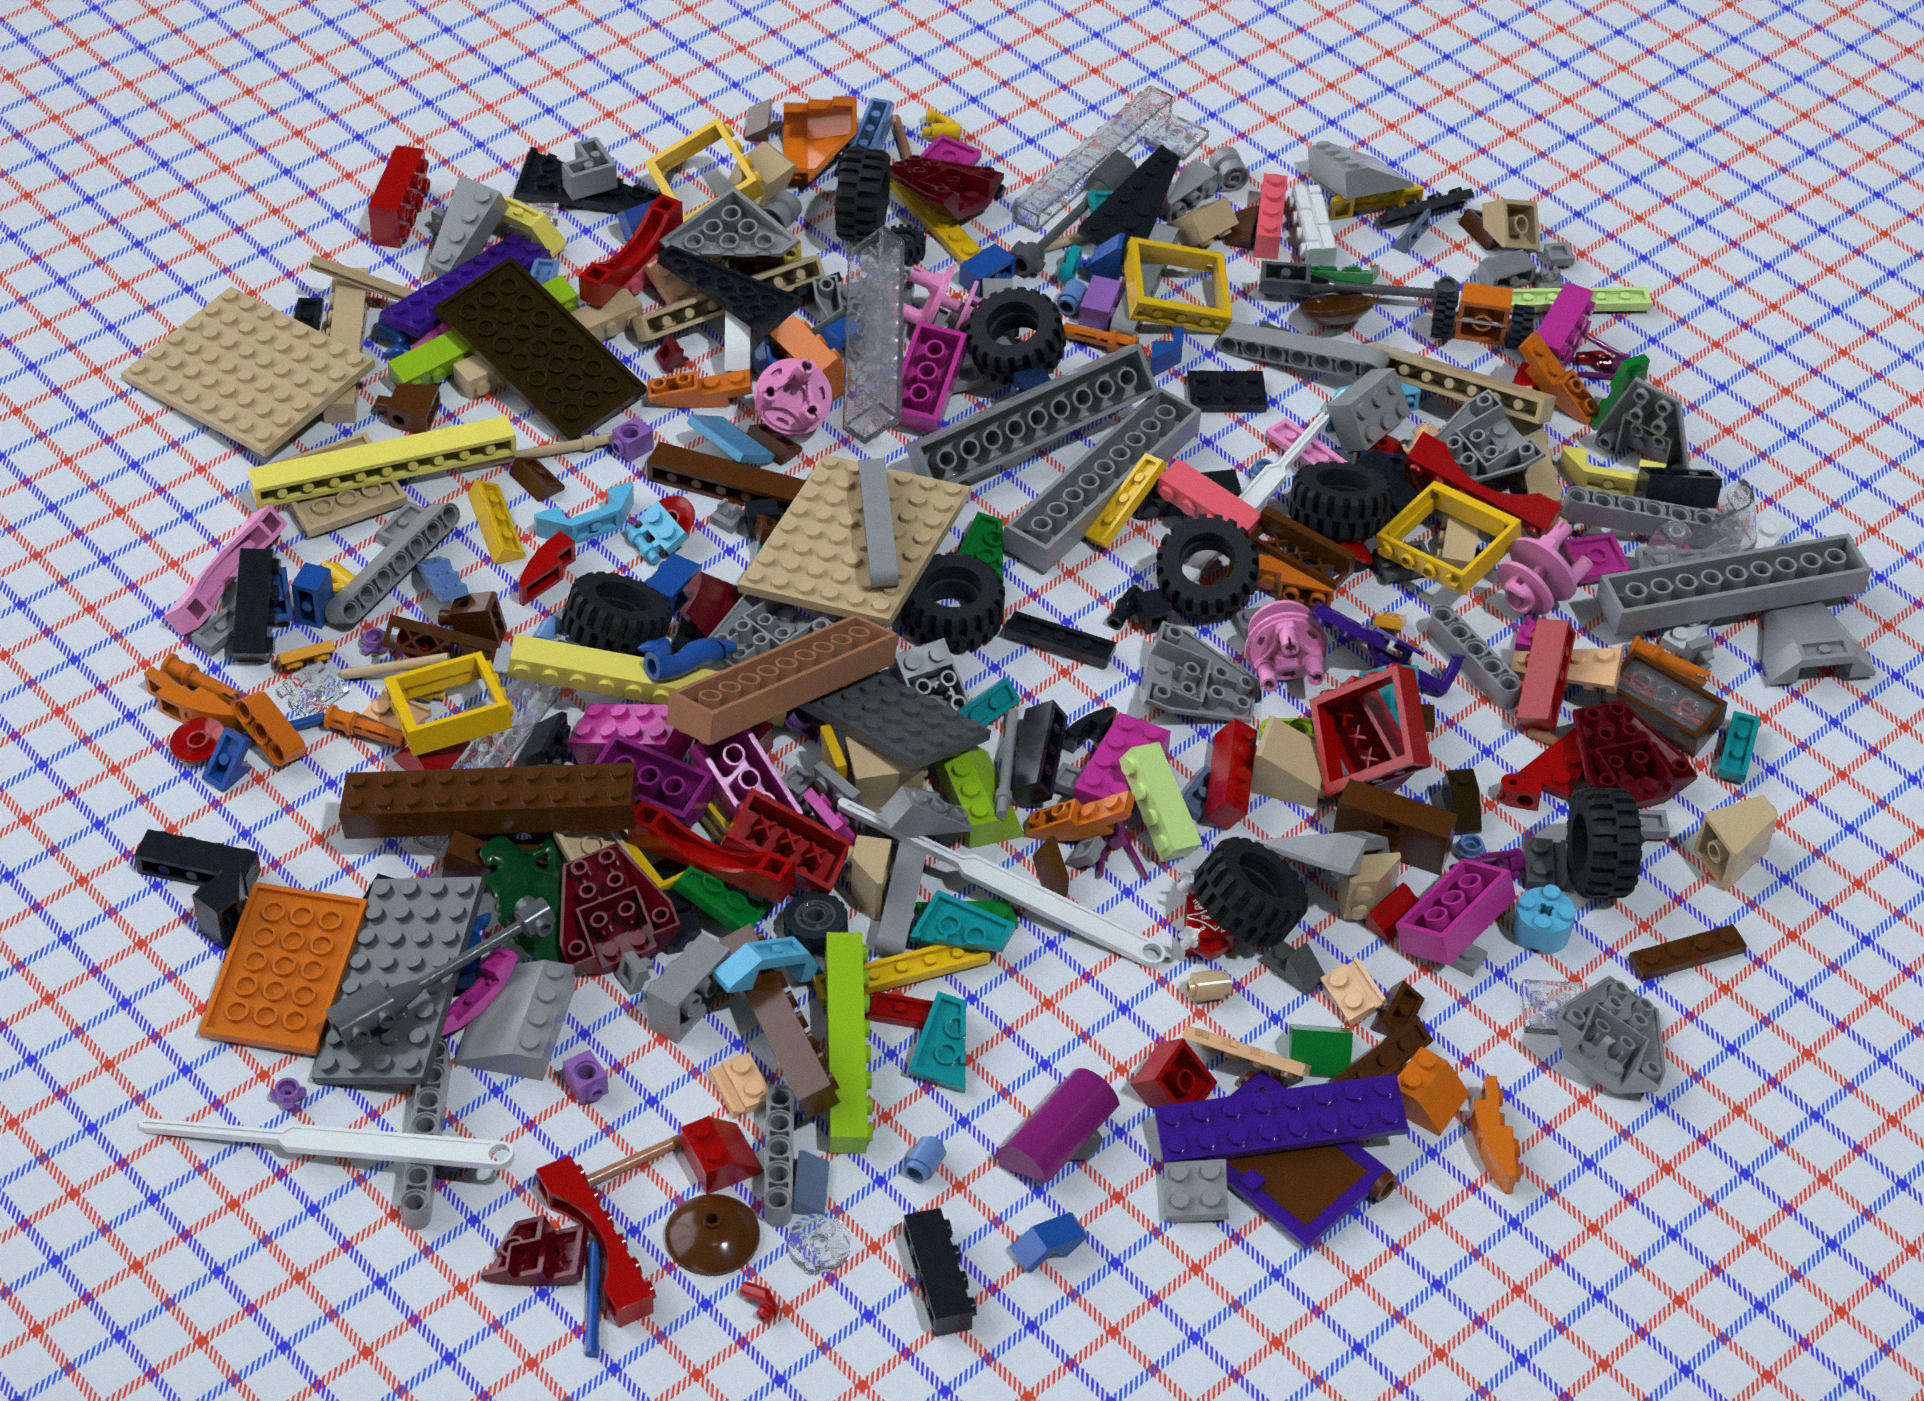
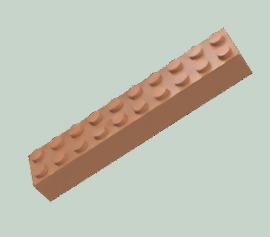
M852 615L669 692L666 723L676 728L679 732L698 739L702 744L713 745L720 740L754 727L763 721L772 719L779 714L790 711L797 706L808 703L813 699L893 665L898 634L859 615Z

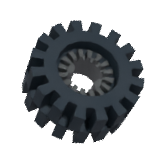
M899 224L898 228L893 225L891 230L887 228L885 233L882 234L881 253L883 259L886 258L887 263L892 261L893 266H896L898 263L900 267H904V264L912 267L913 262L916 265L919 264L920 260L923 261L926 253V235H924L922 230L919 231V228L916 226L912 229L910 224H907V227Z

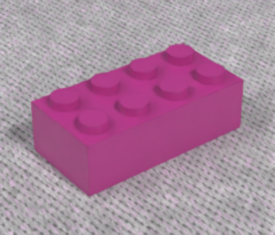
M1569 282L1564 284L1537 330L1564 370H1566V364L1570 365L1575 353L1574 349L1578 350L1583 340L1582 335L1584 333L1588 334L1592 321L1588 320V318L1592 315L1596 302L1592 301L1593 290Z
M921 321L917 322L887 407L888 423L927 433H933L940 429L968 349L967 333Z
M590 704L569 739L568 744L578 764H594L614 733L682 761L694 737L681 733L666 723L668 705Z
M1119 712L1075 784L1073 799L1076 798L1082 805L1127 790L1132 793L1126 776L1122 772L1119 759L1132 747L1160 742L1163 752L1167 757L1171 731ZM1134 800L1131 816L1138 806L1136 800ZM1129 819L1122 821L1124 827L1127 825Z
M750 728L720 740L713 745L697 742L688 751L696 767L714 775L713 793L731 821L743 797L751 788L800 814L804 813Z
M1462 858L1395 924L1402 952L1450 966L1516 899L1510 870Z

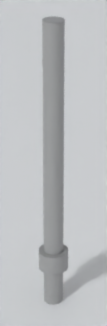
M1014 708L1009 709L1007 712L999 788L995 792L996 817L1001 820L1007 818L1008 806L1012 803L1010 786L1018 722V710Z

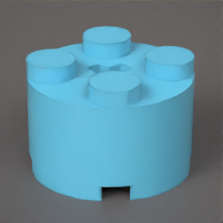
M1549 884L1545 887H1537L1526 891L1520 895L1515 912L1512 931L1515 940L1529 951L1531 948L1540 950V954H1554L1565 948L1571 936L1576 916L1575 906L1570 898L1555 885Z

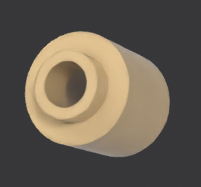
M1220 969L1191 973L1190 979L1186 980L1187 995L1192 997L1194 1002L1224 999L1225 995H1230L1232 991L1229 973L1227 971L1221 972Z

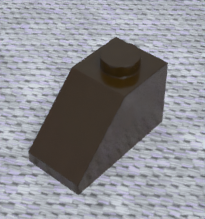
M1474 769L1446 770L1441 794L1446 811L1458 814L1454 835L1481 833L1480 789Z

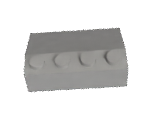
M1319 141L1316 145L1308 146L1309 174L1346 200L1414 187V182L1373 156L1330 143L1329 141Z
M549 960L515 964L510 977L500 993L483 1012L468 1023L454 1060L455 1065L543 1081L576 988L574 965Z

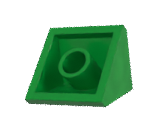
M1301 1024L1289 1025V1058L1311 1065L1308 1077L1333 1078L1351 1064L1353 1033L1350 1028Z

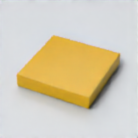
M829 724L820 726L822 761L848 781L847 763L832 727Z

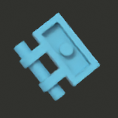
M658 501L638 517L643 524L640 528H635L632 524H629L624 529L631 544L637 546L643 558L650 560L652 564L660 562L661 557L659 553L663 549L670 555L689 538L687 533ZM652 534L655 540L648 543L646 539Z

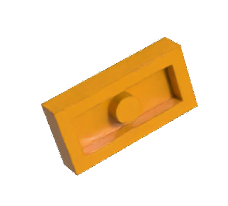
M1380 611L1375 615L1374 626H1380L1381 629L1396 634V631L1402 630L1406 626L1408 615Z
M332 639L280 653L276 658L279 668L286 666L287 670H292L304 666L303 661L314 659V663L331 659L330 654H333L336 649Z

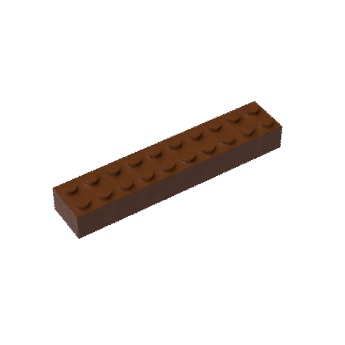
M635 762L346 773L339 819L345 839L449 836L453 834L454 830L466 835L635 829L639 781Z

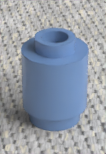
M1072 279L1064 285L1057 298V307L1062 314L1070 316L1080 310V304L1087 290L1083 282Z
M556 616L547 617L541 621L533 637L562 642L566 635L562 620Z
M923 1136L918 1140L905 1160L904 1172L910 1179L918 1183H924L926 1179H930L946 1156V1150L942 1141L934 1136Z

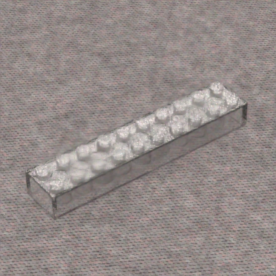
M884 225L848 251L843 430L864 445L878 438L881 433L896 425L902 419L905 241Z

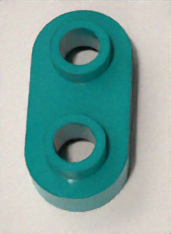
M1072 244L1070 249H1066L1064 255L1065 264L1061 263L1058 271V278L1062 279V284L1075 279L1082 259V246Z

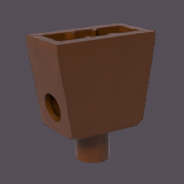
M398 384L392 397L378 395L376 400V410L387 412L388 423L392 428L413 434L430 431L441 405L439 385Z
M496 591L470 593L467 596L456 598L450 610L441 609L438 613V623L440 626H452L454 631L499 642L497 648L501 647L507 626Z
M454 830L446 850L442 878H484L486 874L497 871L498 866H486L480 857L481 847L486 845V842ZM486 886L484 889V893H486L488 890Z

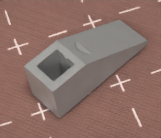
M1198 159L1181 169L1168 203V223L1181 217L1186 211L1197 206L1202 200L1216 192L1218 188V171Z
M901 786L880 809L891 830L910 837L970 832L973 829L967 818L968 813L963 807L946 803L939 797L933 798L919 789L913 790Z

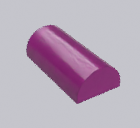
M614 733L594 764L635 762L639 781L638 804L641 800L666 809L682 824L687 826L696 824L705 813L714 789V775Z
M1084 1068L1074 1069L998 1150L997 1159L1000 1167L1048 1184L1083 1146L1090 1135L1120 1105L1113 1088L1101 1076L1091 1070Z

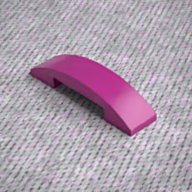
M497 946L477 965L482 975L475 981L473 986L468 988L450 1005L441 1036L468 1024L490 1005L500 993L514 969L518 958L515 952Z

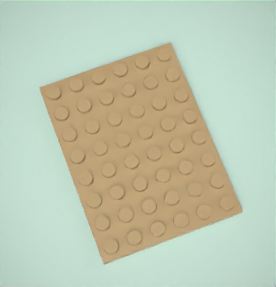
M230 286L137 361L132 363L121 372L123 381L267 457L376 366L374 359Z
M824 454L738 582V592L846 618L858 615L880 626L890 628L970 498L971 487L886 468L899 585L871 588L858 461Z

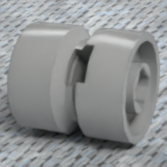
M1229 146L1221 147L1211 155L1209 165L1218 171V182L1225 191H1237L1247 184L1250 174L1236 149Z
M780 190L762 209L787 229L801 214L802 205L797 196L792 192Z

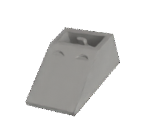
M945 638L897 653L894 664L888 666L892 677L896 678L898 682L907 687L917 689L919 693L936 699L938 703L948 708L958 710L970 701Z

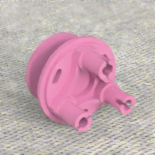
M953 263L952 267L948 265L944 275L938 272L934 274L914 265L908 281L928 289L929 296L924 308L920 309L899 301L894 315L916 325L918 321L932 324L939 306H942L960 314L954 330L959 331L960 327L966 329V322L970 318L971 311L974 307L978 308V303L982 300V298L974 295L979 281H974L964 303L945 295L956 269V264Z
M788 358L771 364L762 372L755 386L754 402L760 418L768 427L781 434L797 436L815 430L824 422L831 408L832 391L827 377L815 366L813 360L809 361L808 358Z
M1559 520L1554 528L1547 535H1542L1539 540L1520 537L1515 539L1510 545L1509 554L1511 561H1505L1498 567L1497 577L1505 591L1506 604L1513 610L1522 613L1529 611L1538 615L1549 613L1554 606V600L1567 601L1575 595L1577 583L1593 567L1592 561L1586 556H1581L1570 567L1567 561L1558 553L1559 545L1573 531L1567 522L1564 524L1563 520Z
M1291 600L1271 602L1256 611L1249 622L1245 654L1250 667L1259 675L1261 688L1265 692L1276 690L1278 687L1277 681L1294 680L1308 675L1309 683L1317 686L1322 684L1323 679L1326 678L1322 667L1328 643L1326 633L1321 624L1316 622L1317 620H1315L1312 612L1299 602Z

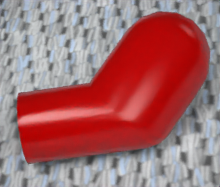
M1601 350L1576 352L1575 355L1577 364H1591L1600 370L1610 369L1613 364L1612 356Z
M748 1281L744 1282L740 1288V1295L757 1301L760 1306L757 1310L758 1318L765 1323L771 1322L773 1318L777 1317L779 1307L771 1291L766 1287Z

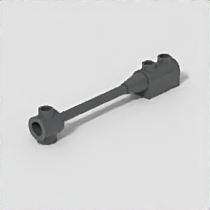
M1116 149L1091 172L1084 189L1088 193L1089 190L1114 192L1137 169L1136 165L1129 157ZM1088 193L1083 198V201L1038 243L1027 242L1024 244L1019 240L1012 247L1009 253L1016 257L1015 271L1026 276L1033 271L1038 275L1046 265L1044 262V250L1089 209Z
M1263 260L1261 262L1259 293H1263L1268 298H1274L1277 295H1288L1291 299L1298 300L1302 296L1308 297L1309 295L1337 291L1431 298V305L1435 306L1437 293L1457 295L1456 308L1458 306L1459 283L1450 276H1444L1438 281H1434L1432 288L1337 282L1311 274V264Z
M524 896L517 901L514 907L516 922L419 979H414L388 989L379 980L372 982L325 1010L333 1031L346 1046L352 1042L357 1045L365 1043L369 1039L372 1030L379 1026L383 1029L391 1028L396 1023L400 1012L427 987L521 932H524L528 938L536 934L541 937L550 934L553 930V924L556 923L550 906L542 897L535 900L532 896Z

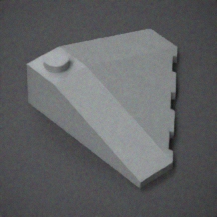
M733 186L659 240V243L665 249L669 245H673L701 257H782L798 245L800 240Z

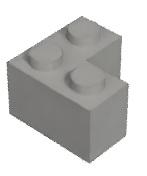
M598 137L574 143L575 160L561 163L563 187L572 201L617 188L616 163Z

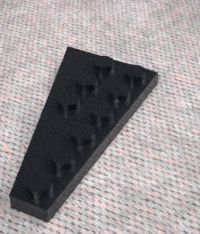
M1161 144L1078 226L1077 233L1095 246L1101 245L1119 233H1125L1124 249L1130 237L1148 239L1181 157Z
M534 147L529 149L514 191L515 199L616 212L655 200L662 194L640 185L629 186L623 183V179L617 177V188L572 201L563 187L561 163L565 162L557 160V156L549 153L546 156L538 153V149Z
M669 245L658 254L657 263L764 337L769 335L801 307L802 297L676 246Z

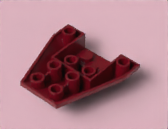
M910 155L905 160L894 162L891 165L890 171L891 179L939 215L957 221L988 208L1004 179V173L995 171L993 167L925 158L920 155Z
M1622 700L1573 709L1572 715L1585 779L1591 788H1624L1635 798V805L1639 809L1667 802L1697 779L1698 775L1685 755Z
M619 843L563 864L560 946L566 963L574 965L575 972L605 975L618 969L625 952L634 951L640 959L658 954L681 928L672 901Z

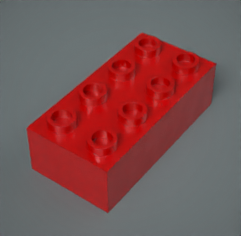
M395 146L368 205L372 245L401 249L404 240L409 238L410 227L412 224H415L417 219V211L423 207L424 195L430 191L431 181L427 178L429 161L425 159V149Z
M1350 676L1346 681H1357L1362 678ZM1378 689L1332 707L1340 758L1350 775L1405 755L1402 732ZM1414 773L1377 787L1394 793Z
M751 788L743 797L720 846L746 853L771 851L795 862V888L804 893H812L813 891L830 893L847 859L849 846H853L854 842Z

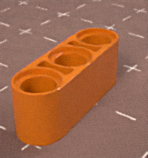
M258 691L235 701L234 713L237 719L274 765L282 766L305 755L306 746L303 739L265 692Z

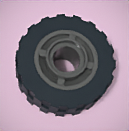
M806 892L801 896L794 897L791 902H788L786 910L783 912L785 937L794 936L811 955L824 954L827 932H848V912L845 904L839 901L838 897L831 896L826 892Z

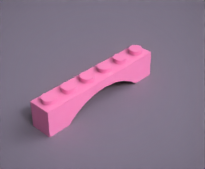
M270 504L252 513L163 617L181 636L199 628L214 611L215 605L223 592L237 577L240 548L265 549L287 526V522Z

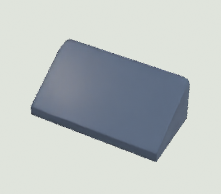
M1427 208L1417 216L1393 242L1391 248L1406 254L1429 228L1431 209Z
M1207 765L1195 772L1181 791L1191 818L1197 822L1205 814L1211 771Z
M799 1150L793 1197V1213L824 1216L830 1161Z

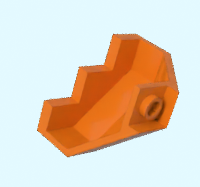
M833 96L832 100L808 99V103L784 102L783 155L797 165L788 186H808L856 137L857 96Z

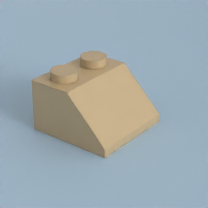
M763 141L747 153L754 165L751 171L757 170L763 180L759 184L765 194L753 201L758 206H765L778 191L786 190L797 168V165L768 142ZM736 162L728 179V182L734 187L747 179L738 162Z
M1224 197L1199 206L1166 225L1180 228L1179 239L1188 246L1192 247L1200 244L1201 247H1204L1214 242V236L1218 235L1220 238L1231 233V227L1239 222L1228 198Z
M1503 198L1482 203L1483 228L1502 248L1540 250L1537 201Z
M857 835L855 846H849L847 863L852 865H848L846 882H851V895L874 921H880L890 878L892 840Z
M1400 852L1363 855L1360 874L1349 875L1348 879L1339 878L1336 894L1343 920L1367 919L1368 913L1395 890L1401 861Z

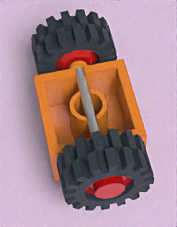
M1463 282L1459 309L1456 315L1457 295L1437 293L1431 321L1430 337L1450 340L1454 322L1456 323L1454 339L1504 346L1506 331L1510 329L1508 349L1519 350L1518 347L1533 331L1535 307L1515 304L1511 321L1509 316L1513 289Z

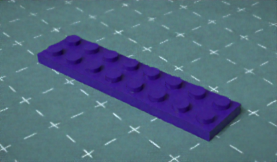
M517 235L508 236L496 245L459 265L450 273L442 275L435 281L380 312V322L420 338L443 323L433 314V306L509 256H512L529 272L535 259H551L550 249L542 248L539 244L522 239Z
M1397 1074L1154 1107L1163 1165L1168 1162L1228 1159L1408 1134L1409 1129Z

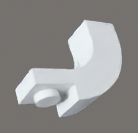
M725 311V371L751 370V327L728 311Z

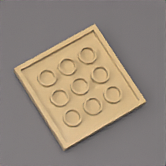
M363 432L273 463L373 442L368 434ZM394 480L289 502L288 505L306 535L310 538L404 506L408 500L398 481Z

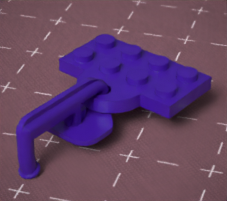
M1317 600L1311 609L1315 615L1314 618L1317 620L1316 622L1329 629L1333 625L1337 626L1340 634L1353 642H1356L1357 638L1368 642L1367 647L1371 657L1381 667L1393 663L1412 665L1408 661L1413 652L1423 657L1425 655V652L1389 632L1377 626L1372 631ZM1384 636L1395 642L1394 649L1402 652L1399 658L1386 651L1391 641ZM1450 653V662L1441 679L1419 669L1418 686L1436 696L1445 695L1456 678L1466 656Z

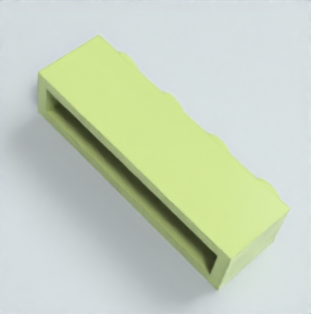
M1160 742L1132 747L1119 759V762L1161 862L1189 856L1202 845V841Z

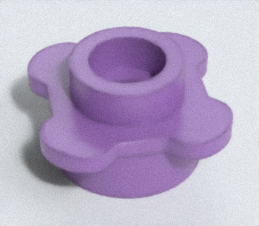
M380 628L367 629L361 635V640L364 644L361 646L362 652H386L388 648L382 647L385 631Z
M796 708L794 711H787L788 718L785 720L788 728L796 734L808 736L810 733L808 728L813 722L811 716L800 708Z
M283 1078L276 1083L275 1089L270 1091L269 1096L272 1101L281 1103L283 1109L290 1110L294 1108L295 1103L299 1099L306 1097L307 1090L305 1087H300L297 1080Z

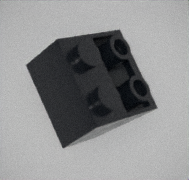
M561 711L535 725L515 762V767L544 764L562 765L564 760L567 761L572 751L568 744L571 727L568 725L566 712Z
M237 860L228 867L223 868L218 875L205 885L200 886L192 894L199 933L222 950L230 946L247 901L241 864Z

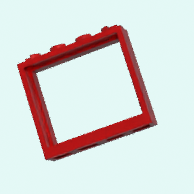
M1401 663L1389 664L1383 671L1366 673L1363 675L1364 678L1360 680L1346 681L1341 684L1342 687L1323 690L1319 696L1309 699L1325 796L1340 799L1349 778L1377 787L1431 767L1415 669L1401 666ZM1393 683L1405 755L1343 777L1332 707Z

